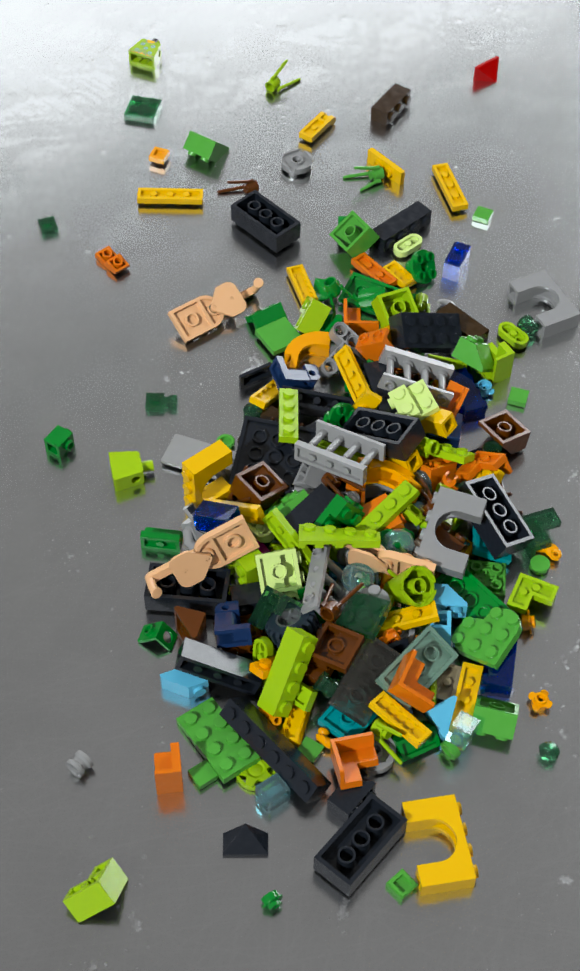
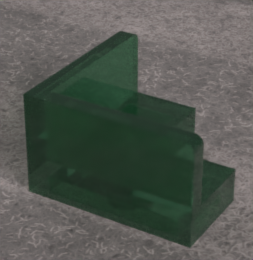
M553 507L521 516L535 537L524 549L530 560L536 555V551L551 547L552 541L546 531L561 526V520Z
M266 586L248 623L266 631L265 625L272 612L281 616L288 601L299 607H302L303 604Z

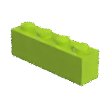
M286 627L257 706L274 717L288 718L318 638L302 628Z

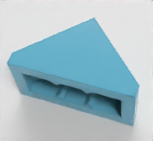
M451 696L424 713L428 721L435 725L440 741H444L447 738L457 696Z

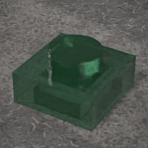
M54 216L37 220L42 235L58 232Z

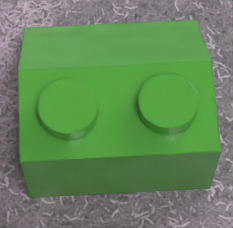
M191 130L183 149L188 150L187 154L194 157L199 155L201 156L200 160L207 163L210 161L216 163L230 148Z
M353 210L329 234L352 258L366 252L380 238Z
M477 335L461 336L451 356L480 372H493V358L489 345L483 342L484 339Z
M477 695L470 730L480 736L493 735L501 741L513 740L519 704Z

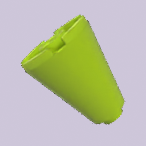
M411 566L387 581L383 588L387 594L393 595L395 602L414 607H423L430 604L436 595L437 589L434 588V583H436L434 575L424 566Z

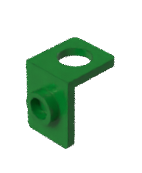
M164 621L144 625L137 641L144 643L156 640L168 651H171L178 634ZM165 631L170 634L171 639L169 643L164 640Z

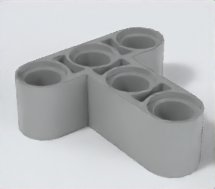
M344 322L335 323L329 331V338L338 347L319 367L320 376L325 379L331 378L339 370L333 356L345 344L351 347L348 341L353 342L355 346L358 342L359 336ZM335 329H339L342 335H338ZM351 347L359 366L363 367V363H367V360L362 357L355 347ZM325 366H330L332 372L327 371Z

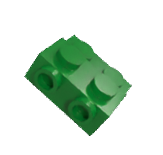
M336 494L314 524L316 526L333 525L336 528H346L347 526L354 528L362 521L365 515L362 511L364 507L347 495L342 497Z

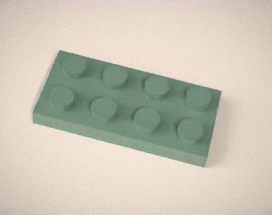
M428 625L375 680L386 693L406 710L411 705L387 691L403 656L413 649L418 651L415 658L424 663L425 666L417 682L427 689L459 656L431 625Z

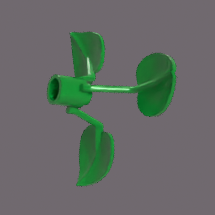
M328 277L326 279L315 278L313 288L318 301H325L329 298L332 307V314H328L320 331L329 332L335 323L343 322V316L340 314L336 315L333 298L338 297L341 290L356 302L359 301L360 307L370 308L372 307L371 302L377 295L384 294L386 288H365L358 293V297H355L342 284L340 285L335 277Z

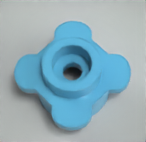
M482 379L474 384V389L477 390L479 397H484L488 394L493 395L495 392L489 380Z

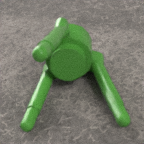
M379 165L355 166L354 169L369 171L344 175L343 178L368 175L369 179L373 180V182L361 188L360 191L362 192L375 184L381 183V179H384L385 174L383 168Z

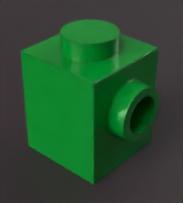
M59 425L44 438L46 451L60 459L68 451H71L75 445L73 432Z

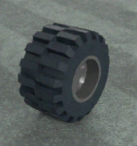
M303 600L285 602L283 605L277 606L274 611H271L269 617H266L264 627L276 651H278L287 626L302 628L316 637L321 624L314 610L306 614L301 613Z

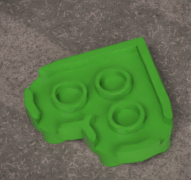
M494 607L484 619L464 618L462 623L455 629L451 641L458 653L464 657L498 670L522 632L521 620L517 613L510 609Z

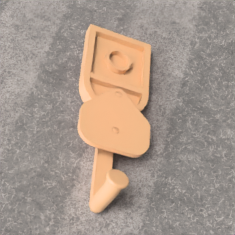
M256 278L253 281V286L242 292H239L235 284L225 282L215 288L213 297L208 295L199 296L169 311L167 315L186 344L217 328L222 322L224 315L235 317L243 313L246 309L245 299L256 294L264 282L261 278Z
M241 514L203 534L196 541L194 549L184 551L174 556L169 562L148 572L145 576V581L151 597L158 599L162 595V589L157 587L156 582L172 573L181 586L191 587L204 580L208 569L221 568L259 548L260 546L243 515Z
M351 544L346 546L350 548L348 564L356 570L366 573L383 572L391 576L387 572L388 569H391L398 575L411 566H424L435 577L437 564L428 559H418L409 553L386 550L381 544L380 548H353Z

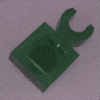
M146 393L145 410L164 412V408L176 410L177 403L172 402H178L177 395L165 397V393Z

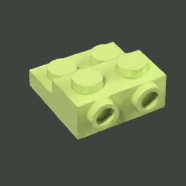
M423 379L408 387L403 384L388 393L390 398L387 401L391 409L396 408L397 412L395 414L416 417L421 421L440 411L438 404Z
M295 547L255 555L262 596L298 590V588L302 587V583H305L304 573L299 571L298 563H302L300 551H296Z

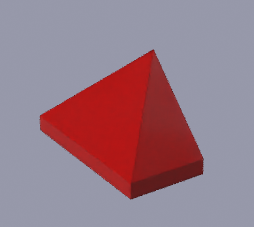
M495 56L477 65L473 79L475 81L497 82L499 57Z

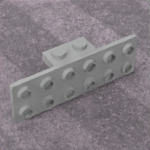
M175 434L161 458V463L182 469V462L211 444ZM231 450L232 462L234 464L236 451ZM233 464L215 474L212 479L216 480L222 476L229 483Z

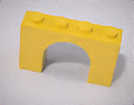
M441 408L440 411L420 421L425 433H432L447 438L458 426L453 412ZM417 449L413 451L407 461L385 457V460L394 462L413 474L423 464Z
M220 439L182 462L181 474L183 477L182 486L184 489L183 498L185 506L193 503L197 510L203 507H212L211 502L214 499L227 500L231 493L229 490L231 485L222 476L206 485L215 474L233 464L232 451Z
M455 794L402 802L401 815L407 819L405 832L424 829L440 830L450 837L455 848L454 853L444 861L417 865L415 876L419 884L420 896L474 888L476 879L479 878L478 868L476 864L473 865L472 863L473 849L471 843H467L466 840L468 835L465 822L462 823L461 821L462 807L460 802H456Z

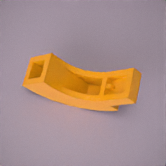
M308 332L293 339L286 347L284 353V361L287 368L298 369L300 362L307 357H329L331 347L329 332Z
M358 457L357 462L360 463L364 457ZM374 458L367 466V480L364 484H382L395 490L406 480L419 490V493L422 490V486L414 480L415 475L394 462L388 460L383 462Z

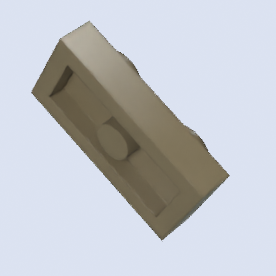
M450 664L437 678V703L453 695L455 696L462 666Z

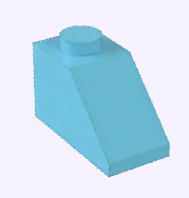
M176 669L160 674L162 689L186 698L200 697L209 692L208 680Z

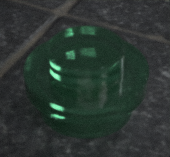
M543 742L539 746L540 756L543 760L553 763L558 759L560 750L554 742Z

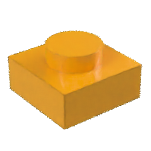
M154 147L149 155V161L164 165L170 156V150Z

